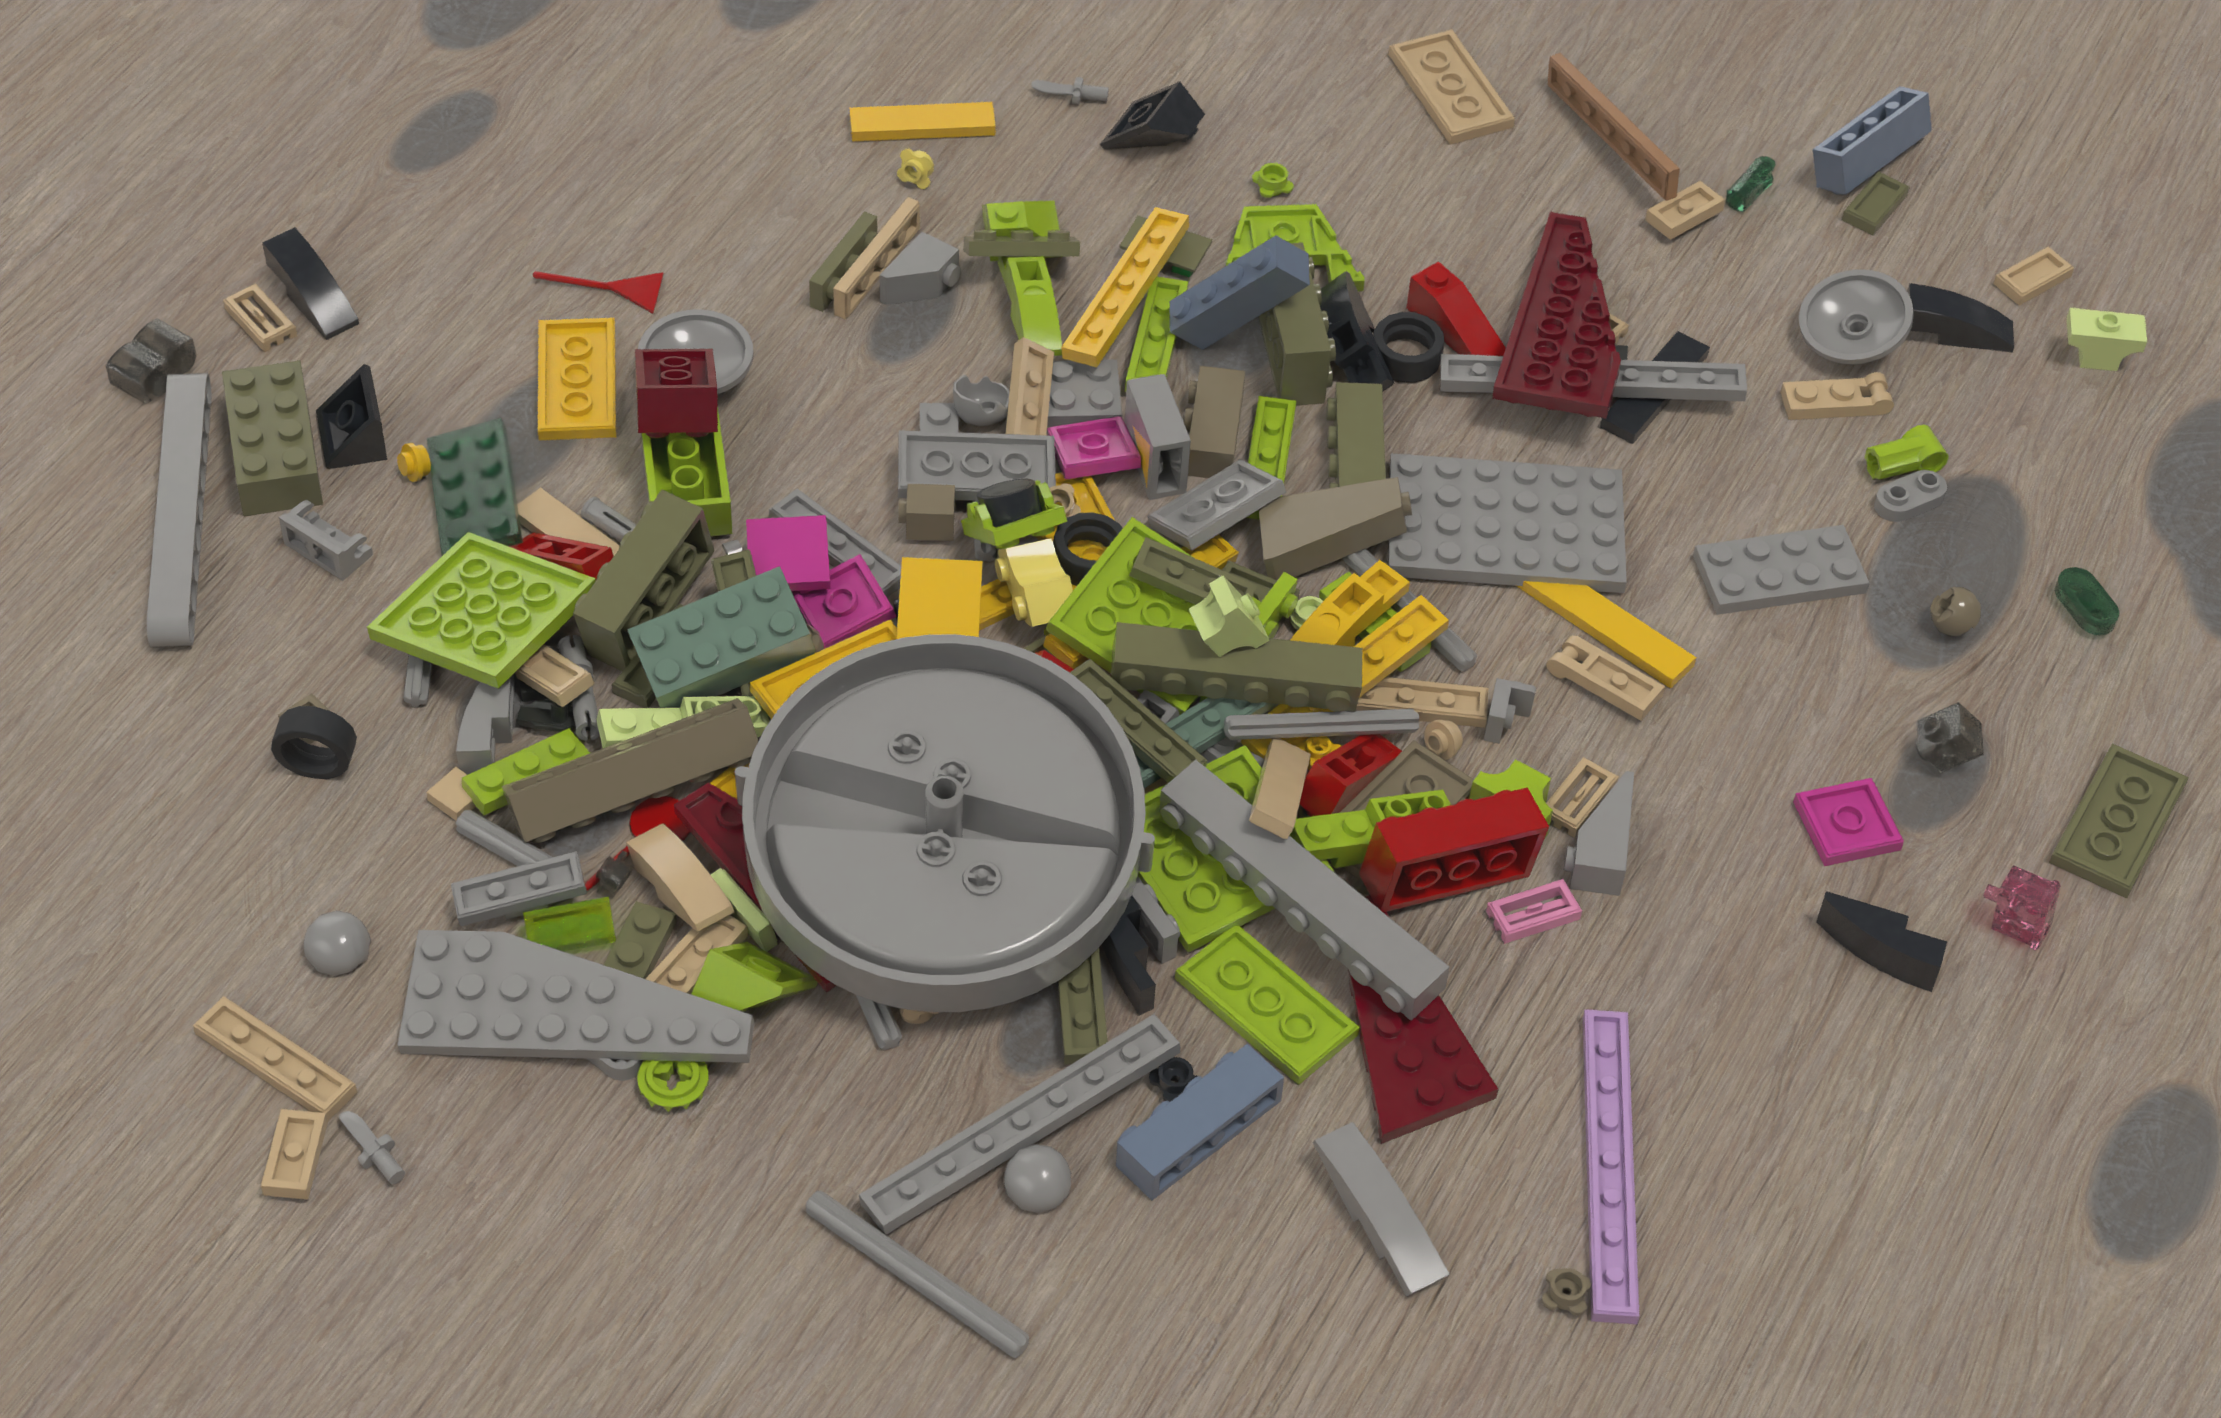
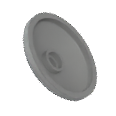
M1865 269L1843 271L1825 278L1809 291L1802 302L1799 312L1800 331L1810 349L1827 360L1842 364H1863L1885 357L1903 343L1913 324V305L1906 289L1897 280L1884 273Z
M684 310L667 315L653 323L644 332L638 345V349L713 348L717 394L731 389L743 380L753 362V343L746 329L735 319L710 310Z

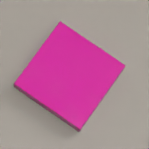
M1120 416L1047 428V436H1054L1055 457L1065 480L1141 468V456L1123 418Z
M826 515L746 519L747 549L751 551L756 575L780 566L791 591L830 589Z
M861 554L829 570L830 589L791 591L807 624L820 633L824 649L897 617Z
M1872 778L1795 794L1793 803L1824 866L1896 852L1902 849L1904 840Z

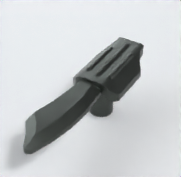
M539 699L529 705H520L517 725L558 732L568 728L571 730L572 727L576 728L571 703L561 707L552 700Z

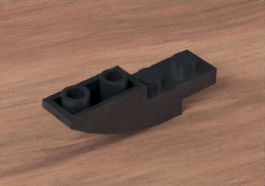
M1345 271L1321 288L1322 301L1320 310L1326 311L1328 315L1329 330L1327 336L1335 341V363L1344 370L1349 383L1382 384L1383 392L1395 383L1372 333L1375 330L1350 273Z

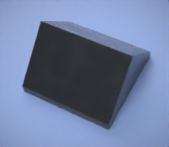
M363 364L316 410L325 464L331 469L387 460L371 367Z

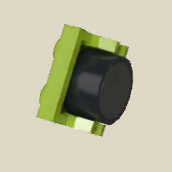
M1028 478L1008 480L982 489L977 494L978 502L975 501L967 504L968 518L961 520L964 535L980 540L981 543L994 545L997 549L1016 546L1020 543L1019 538L1028 535L1037 537L1050 534L1055 531L1054 526L1067 522L1064 506L1054 503L1048 484L1046 482L1040 483V480L1035 481Z

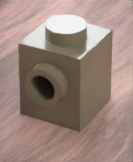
M908 484L907 500L899 499L898 522L906 523V539L954 541L955 485Z

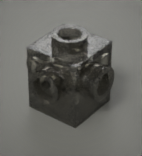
M1959 702L1917 720L1918 738L1915 741L1917 752L1924 761H1929L1941 773L1984 755L1982 723Z

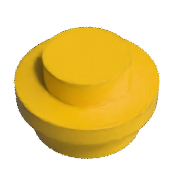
M407 443L402 446L401 453L397 456L400 473L403 476H407L411 482L420 481L423 476L429 475L431 463L426 448L423 445H415L413 443Z

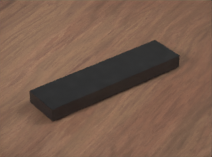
M1677 331L1652 361L1703 363L1708 357L1710 347ZM1620 397L1609 409L1607 418H1602L1600 428L1633 444L1671 399Z

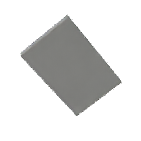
M1238 460L1151 513L1147 518L1152 529L1184 547L1194 550L1286 493V489L1282 480L1243 460Z

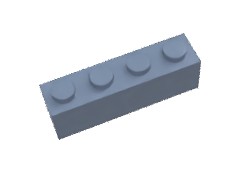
M1899 86L1813 148L1816 187L1832 191L1834 194L1846 195L1930 133L1932 127L1929 93Z
M1275 235L1172 299L1169 310L1170 333L1202 350L1309 286V254Z
M1248 1043L1236 1053L1229 1052L1218 1061L1215 1068L1203 1078L1197 1076L1192 1079L1184 1088L1183 1093L1174 1100L1162 1102L1154 1109L1150 1118L1138 1127L1133 1125L1122 1133L1117 1141L1116 1167L1146 1196L1154 1200L1281 1102L1284 1076Z

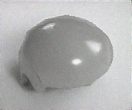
M963 375L953 383L955 411L967 424L989 426L999 423L1007 417L1010 390L1004 384L991 381L988 376H983L977 383H971L969 377Z
M336 910L321 914L306 931L304 938L305 957L318 972L332 976L349 973L368 959L371 937L364 923L352 913Z
M1034 1144L1020 1149L1010 1159L1005 1169L1004 1186L1006 1194L1022 1210L1042 1213L1055 1209L1067 1198L1071 1189V1170L1063 1155L1050 1146Z

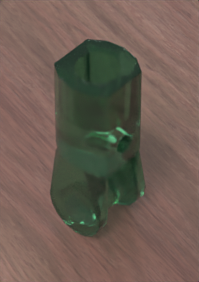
M1767 156L1756 158L1746 172L1727 190L1725 203L1735 211H1745L1763 191L1773 184L1774 177L1771 173L1776 165L1774 159Z

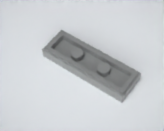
M577 851L451 883L457 919L460 926L587 894Z

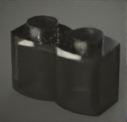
M155 319L147 323L136 334L132 342L119 348L105 366L110 384L146 404L166 392L167 376L169 374L188 372L193 367L197 354L193 338L165 322Z

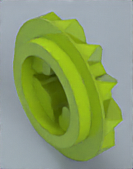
M644 1060L639 1068L637 1081L640 1095H644L651 1107L655 1105L663 1106L669 1113L673 1107L682 1106L687 1110L691 1102L696 1099L702 1100L706 1086H709V1074L704 1061ZM674 1069H677L680 1082H677L676 1088L669 1090L667 1081L674 1074Z

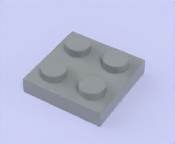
M1117 359L1102 360L1098 367L1070 360L1053 361L1047 427L1118 416L1122 417Z

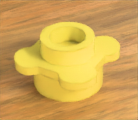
M904 149L900 153V158L902 159L901 168L897 170L899 179L903 182L915 183L920 189L927 188L930 185L928 177L934 170L931 157L923 151L913 152L911 149Z

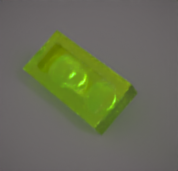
M609 896L523 912L527 940L563 952L616 941Z

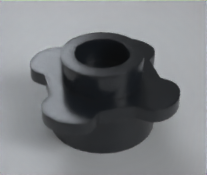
M1173 1057L1161 1064L1159 1069L1155 1068L1150 1071L1149 1082L1159 1087L1163 1092V1099L1165 1101L1171 1102L1183 1093L1186 1085L1197 1075H1193V1067L1187 1060ZM1171 1079H1178L1179 1082L1174 1083Z

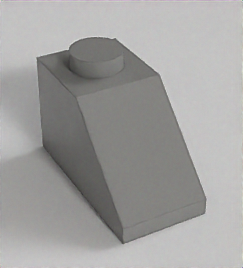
M921 232L880 274V302L894 304L938 298L949 286H954L959 279L961 273L959 249Z

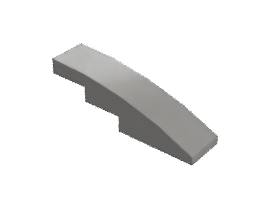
M1353 1122L1312 1142L1353 1222L1360 1220L1379 1259L1386 1257L1406 1297L1450 1275L1403 1192Z

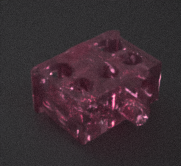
M2013 865L2000 888L1988 884L1983 897L1997 903L1991 929L2028 944L2033 950L2039 949L2052 926L2061 888L2060 883L2057 880H2047Z

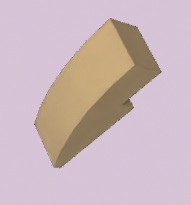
M664 824L626 842L635 870L654 885L658 899L697 932L734 913L732 904L703 864Z

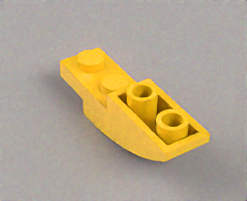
M1379 560L1360 577L1355 573L1350 575L1318 606L1290 640L1354 647L1355 637L1409 592L1410 581Z

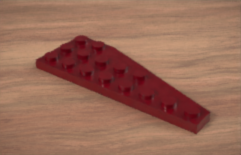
M1555 212L1549 213L1495 380L1492 399L1507 401L1512 404L1519 403L1542 407L1547 410L1582 414L1586 417L1607 418L1620 372L1621 358L1619 352L1616 351V338L1614 331H1611L1609 309L1602 281L1598 278L1597 260L1593 257L1592 240L1585 217Z

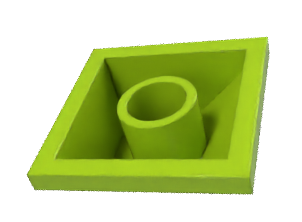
M1055 200L988 203L982 205L985 230L996 231V236H1011L1012 230L1033 231V236L1048 237V231L1060 230ZM989 256L990 261H998V256ZM1044 256V258L1063 257V256Z
M743 942L709 950L691 995L744 1012L815 988L818 982L810 974L749 942Z

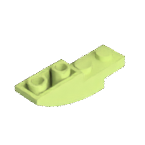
M754 696L683 697L680 708L599 709L596 718L603 748L736 698L747 706L757 738L762 735L770 721L768 714Z

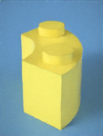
M1052 538L997 550L999 558L995 559L996 574L1000 582L1006 581L1017 620H1024L1032 627L1048 623L1073 592L1070 576L1065 574L1059 563Z

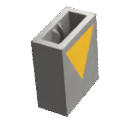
M1165 374L1127 380L1125 425L1141 456V468L1137 469L1149 500L1186 493L1191 440Z

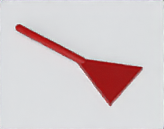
M539 271L533 272L535 279L612 290L654 314L664 272L601 282Z

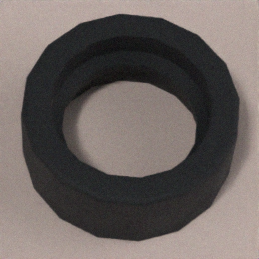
M1415 312L1395 313L1388 315L1378 322L1373 332V337L1393 380L1399 382H1418L1428 379L1437 372L1441 363V354H1443L1444 333L1436 322L1427 316ZM1398 339H1411L1423 344L1428 348V351L1419 355H1403L1393 351L1387 344Z
M1091 512L1078 513L1067 517V522L1057 526L1053 545L1065 574L1070 576L1071 584L1077 586L1097 560L1080 558L1073 554L1067 546L1079 540H1091L1108 547L1123 529L1118 522L1108 516Z
M298 706L288 709L280 716L272 739L271 751L275 759L282 766L300 776L314 779H332L341 776L348 769L357 736L353 727L343 717L315 706ZM299 738L318 741L329 748L310 745Z

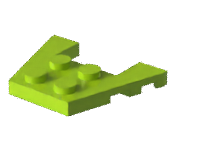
M1317 204L1244 206L1226 266L1277 235L1289 243L1303 242L1305 252L1309 254V257H1312L1314 265H1326L1329 282L1347 271L1350 273L1357 290L1364 291L1365 279L1361 271L1357 272L1353 267L1352 257L1347 250H1342L1336 241L1337 234Z

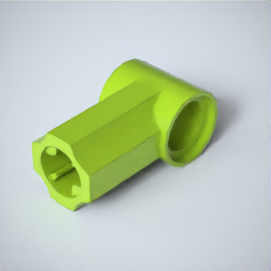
M1918 425L1911 428L1901 439L1868 447L1864 456L1868 473L1872 479L1878 478L1879 480L1914 470L1938 472L1949 460V455L1928 425Z

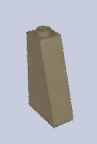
M1395 477L1280 496L1259 509L1263 559L1268 577L1278 580L1283 572L1296 577L1406 533L1405 516L1412 515L1409 491L1401 493L1399 479Z

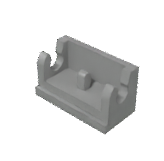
M308 500L302 501L287 514H282L279 520L284 544L342 581L373 555L372 547L367 544L362 545L367 537L361 533L350 537L321 519L319 514L314 511L302 518L314 506Z

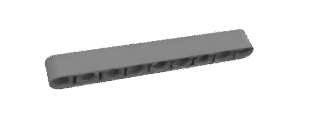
M208 373L169 374L167 376L147 611V636L150 647L193 646L212 400L211 382Z

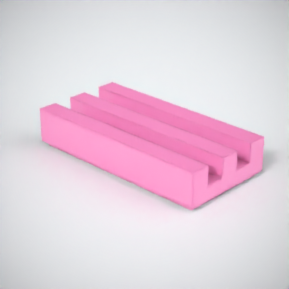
M1564 879L1489 902L1487 903L1486 913L1489 918H1494L1493 925L1497 931L1500 930L1502 932L1501 939L1506 944L1580 920L1582 910ZM1560 895L1562 896V898L1543 904L1541 902ZM1528 906L1526 910L1507 916L1504 915V913Z

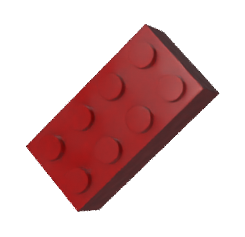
M1528 787L1514 791L1503 790L1492 796L1475 800L1464 799L1457 804L1437 809L1430 807L1423 809L1419 813L1403 817H1387L1375 824L1359 875L1373 902L1382 912L1530 877L1549 825Z

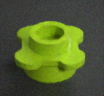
M1265 164L1260 168V171H1256L1252 175V181L1258 184L1260 187L1259 193L1263 197L1270 198L1278 196L1282 192L1290 193L1293 191L1294 184L1288 181V170L1281 164Z

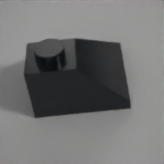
M1179 81L1133 101L1100 145L1104 150L1166 146L1178 140L1186 142L1198 132L1197 125L1205 116V113Z

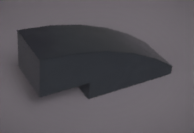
M296 227L262 242L267 266L286 286L288 298L326 340L359 325L357 315L336 280Z
M1909 283L1907 292L1913 305V324L1910 331L1938 334V345L2013 353L2014 331L2011 319L1988 305L1962 294L1933 286Z
M1828 891L1825 892L1816 922L1834 940L1879 971L1904 983L1932 992L1941 968L1947 941L1907 930L1908 915Z

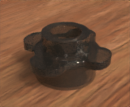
M622 851L616 860L609 856L598 870L595 877L600 880V886L596 891L599 895L605 889L616 895L632 873L634 867L624 861L627 855L625 851Z

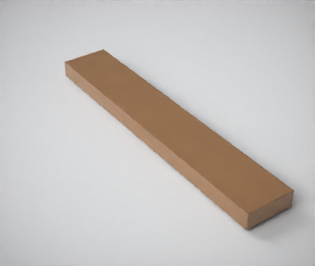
M1561 53L1550 56L1547 85L1665 201L1677 197L1680 168Z

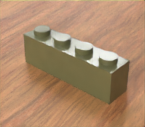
M1336 382L1334 398H1327L1326 410L1327 421H1333V426H1328L1327 449H1334V454H1329L1328 477L1335 478V483H1330L1329 488L1386 479L1382 384Z

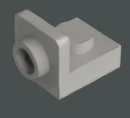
M1496 678L1484 741L1499 744L1503 728L1511 729L1514 715L1530 716L1536 692L1535 686Z

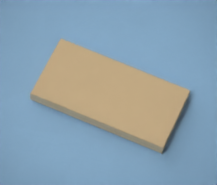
M1453 30L1389 46V57L1450 145L1514 128L1515 117Z

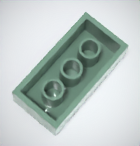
M780 566L627 629L660 708H680L683 697L718 696L816 653L811 634Z

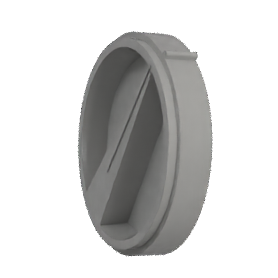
M956 634L922 635L887 641L856 651L832 663L799 687L777 710L764 729L754 749L749 767L740 766L735 769L737 801L739 805L743 806L742 821L748 872L754 893L768 921L791 951L811 969L830 982L855 995L884 1005L925 1012H964L1010 1003L1050 986L1080 966L1100 947L1124 913L1135 888L1139 871L1149 872L1152 869L1155 837L1150 833L1144 832L1145 793L1141 771L1133 748L1121 725L1097 695L1074 675L1052 661L1029 650L1001 641Z

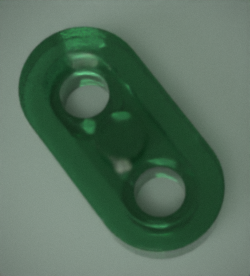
M2078 567L2064 569L2059 574L2055 585L2057 598L2084 631L2093 635L2111 633L2120 615L2116 603L2089 571Z

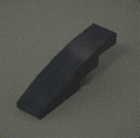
M1131 895L1124 913L1113 931L1102 943V947L1118 983L1140 1016L1154 1009L1156 984L1146 971L1148 945L1139 934L1141 908Z

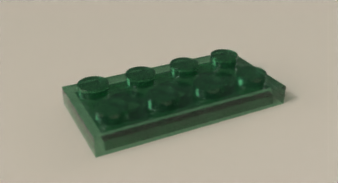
M502 418L427 438L442 556L467 532L508 547L523 543L507 430Z

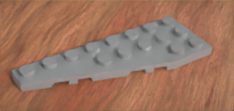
M418 930L397 1046L401 1054L750 1063L754 1020L751 1014L506 932Z

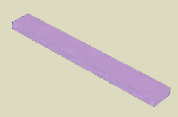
M1585 1010L1583 1015L1591 1321L1637 1324L1639 1319L1628 1012Z

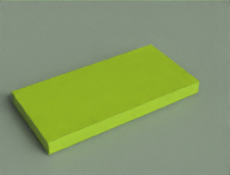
M1239 925L1223 932L1175 970V980L1297 1085L1301 1084L1359 1036L1360 1027Z

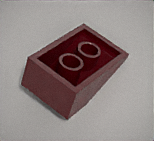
M713 348L635 349L638 433H646L649 437L661 438L668 436L670 433H685L691 437H704L709 432H718L717 380Z

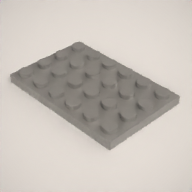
M1391 453L1389 478L1398 477L1401 493L1409 491L1412 515L1405 516L1407 532L1388 539V566L1404 578L1523 586V581L1587 585L1595 591L1625 593L1627 579L1622 470Z

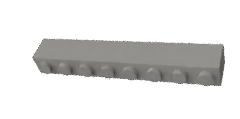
M1197 760L1192 762L1161 789L1160 813L1170 827L1174 829L1179 828L1192 839L1193 844L1200 852L1212 855L1223 865L1225 871L1233 879H1241L1254 890L1256 897L1263 904L1273 906L1282 913L1294 930L1301 933L1305 932L1317 942L1319 949L1331 959L1336 958L1346 966L1358 983L1364 986L1369 985L1381 995L1382 1000L1391 1010L1401 1012L1408 1019L1413 1020L1446 989L1449 966L1293 838L1289 836L1288 839H1283L1251 823L1249 817L1252 805Z

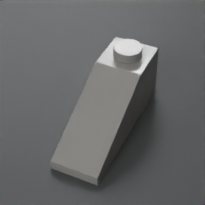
M1626 771L1578 830L1575 847L1567 846L1564 871L1571 872L1570 889L1620 896L1626 873L1634 772Z

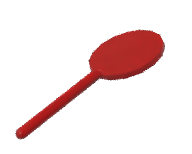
M662 796L649 798L638 804L630 818L632 835L637 837L664 824L681 841H684L690 831L674 812V804L680 800ZM628 846L622 849L585 882L587 891L630 855Z

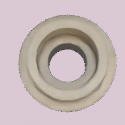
M1435 720L1426 726L1424 737L1427 749L1444 760L1453 758L1463 743L1462 734L1458 726L1448 720Z

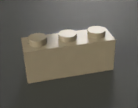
M1200 366L1198 381H1190L1188 403L1194 404V409L1186 408L1184 421L1186 430L1190 431L1189 437L1191 440L1188 476L1210 478L1234 463L1246 371Z

